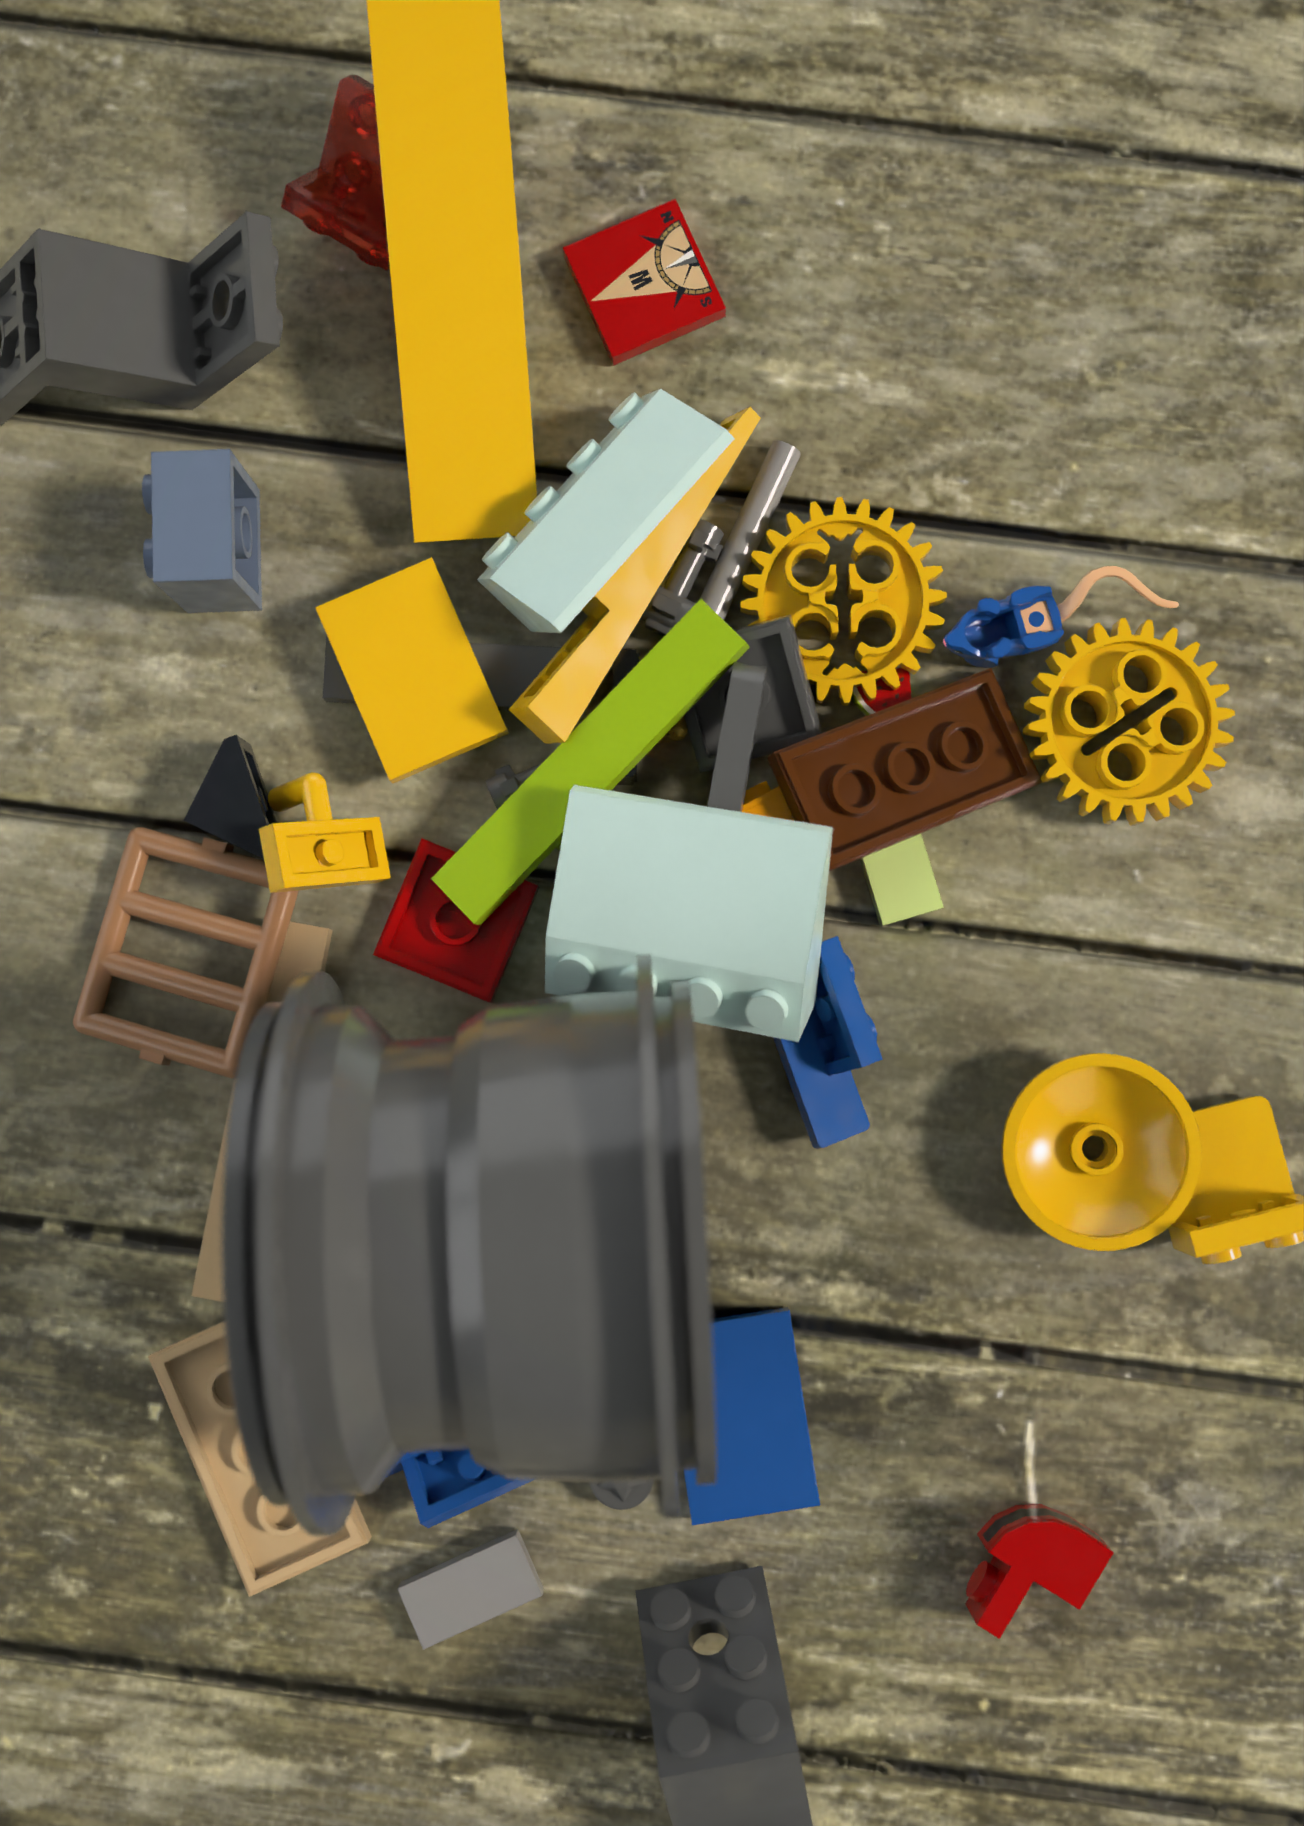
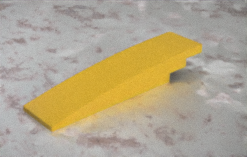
M366 0L414 543L502 537L507 532L512 536H517L531 520L524 512L537 497L500 0Z

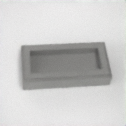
M516 1529L401 1581L397 1590L424 1650L543 1596L544 1587L519 1529Z

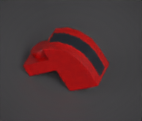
M1042 1504L1012 1506L993 1515L977 1533L988 1553L993 1555L990 1563L982 1561L974 1570L967 1584L966 1596L969 1598L965 1604L976 1625L1000 1639L1033 1582H1036L1080 1610L1114 1552L1097 1533L1063 1512Z

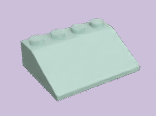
M574 785L569 793L546 931L545 993L563 996L582 993L637 991V955L651 954L654 997L671 996V982L689 981L693 1022L799 1042L816 1003L833 827Z

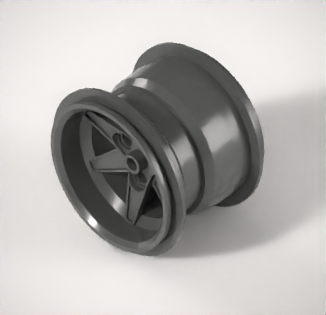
M651 954L637 955V991L570 994L492 1005L462 1022L456 1036L395 1039L365 1007L361 1005L346 1006L336 982L324 971L300 973L288 988L283 1002L266 1004L253 1019L243 1045L235 1077L224 1167L222 1268L227 1353L237 1422L245 1455L255 1483L263 1497L270 1504L278 1507L290 1506L300 1527L307 1534L318 1537L331 1536L338 1533L351 1512L356 1495L373 1493L405 1453L469 1449L477 1465L507 1479L574 1482L661 1479L665 1519L680 1518L678 1470L696 1469L697 1485L716 1484V1419L710 1283L691 992L689 981H676L670 983L671 996L654 997Z

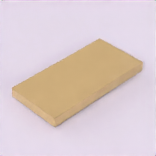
M225 1320L155 1351L148 1356L249 1597L369 1543L372 1536L356 1498L344 1526L338 1533L331 1536L315 1537L307 1534L300 1527L290 1506L278 1507L270 1504L263 1497L249 1468L237 1422L228 1362Z

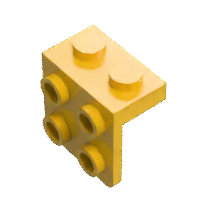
M1249 1096L1193 1110L1202 1141V1167L1199 1182L1188 1206L1180 1217L1168 1227L1173 1248L1195 1258L1201 1257L1203 1264H1217L1241 1257L1240 1247L1264 1241L1266 1248H1280L1303 1242L1304 1196L1294 1193L1270 1102L1262 1096Z

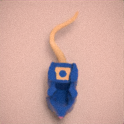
M1103 566L1086 574L1060 604H1056L1052 589L1047 586L1021 588L1001 600H994L992 598L981 599L977 604V608L971 609L963 615L944 636L943 644L954 654L963 657L967 663L982 668H995L998 666L999 658L1024 655L1048 648L1059 642L1060 638L1064 635L1062 623L1082 604L1094 583L1104 577L1120 578L1142 597L1157 606L1177 608L1179 603L1159 597L1147 588L1133 573L1124 568Z

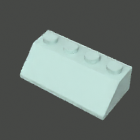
M662 389L653 391L641 398L635 392L632 393L610 415L608 420L614 428L601 443L598 444L594 439L589 440L568 462L566 467L573 474L557 491L551 485L548 486L531 502L524 512L531 520L514 538L507 532L487 551L482 561L488 568L477 580L531 632L562 633L735 438L725 428Z

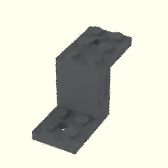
M246 211L189 262L38 228L0 269V426L7 422L47 385L193 410L278 348L283 332V317L281 311L277 308L275 276L278 270L279 257L277 248L272 244L271 217Z
M763 1566L636 1590L658 1774L672 1826H813ZM717 1633L727 1638L724 1648L715 1654L702 1655L693 1650L695 1642L705 1634Z

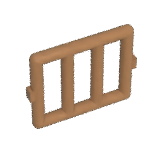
M143 827L134 828L129 832L74 1014V1028L82 1034L140 1051L139 1058L149 1062L170 1066L172 1060L235 1079L240 1055L249 1028L259 1010L266 1005L299 890L271 893L262 926L139 892L149 855L269 888L264 860L233 852V845L205 837L202 843ZM131 916L254 950L244 988L122 953L121 948ZM113 976L236 1012L226 1049L102 1013Z

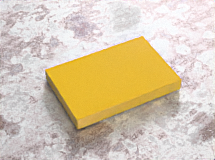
M432 557L315 607L389 781L392 784L509 734Z

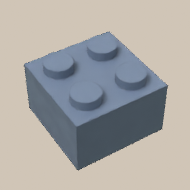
M231 449L151 452V474L144 475L142 481L144 506L146 512L149 515L152 514V538L145 539L143 545V561L147 576L153 578V582L187 613L262 611L260 489Z

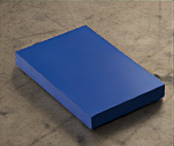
M784 1307L711 1319L717 1481L716 1484L697 1485L696 1469L684 1470L692 1525L820 1506L789 1308Z

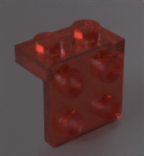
M351 74L341 79L338 84L319 167L286 184L281 208L301 219L309 230L320 235L329 236L353 250L356 256L364 263L381 267L387 271L390 269L374 85L358 75Z

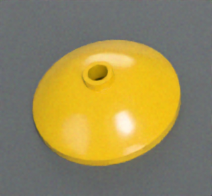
M1088 1053L1069 1057L1050 1065L1032 1078L1021 1090L1013 1102L1005 1121L1002 1133L1001 1156L1005 1178L1014 1199L1028 1218L1039 1228L1061 1242L1074 1247L1095 1251H1114L1134 1247L1153 1239L1180 1217L1193 1197L1199 1182L1202 1167V1141L1200 1130L1190 1105L1183 1094L1167 1077L1151 1066L1129 1057L1107 1053ZM1091 1136H1099L1104 1145L1102 1154L1095 1159H1087L1082 1151L1084 1141Z

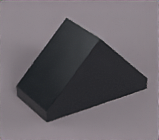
M234 735L223 740L184 821L264 859L259 829L272 823H277L273 809L268 803V794L252 746L238 735Z

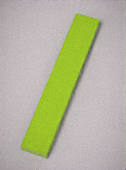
M700 599L576 727L566 742L561 743L431 879L473 924L481 925L561 843L570 789L574 785L611 791L734 665V662H737L750 646L710 606Z

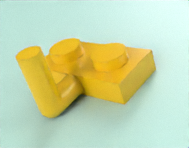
M311 772L269 791L268 803L273 810L283 812L304 803L307 820L272 823L259 829L270 893L374 884L391 879L380 817L333 820L327 784L322 775Z

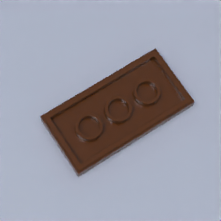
M992 668L785 747L767 757L794 821L833 827L829 872L1042 783L1033 759L1029 756V750Z

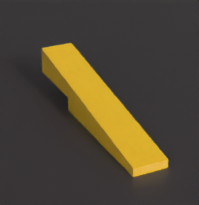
M751 407L735 413L721 422L720 426L725 428L735 439L587 603L582 611L588 617L509 708V711L543 743L566 742L760 421L761 417Z

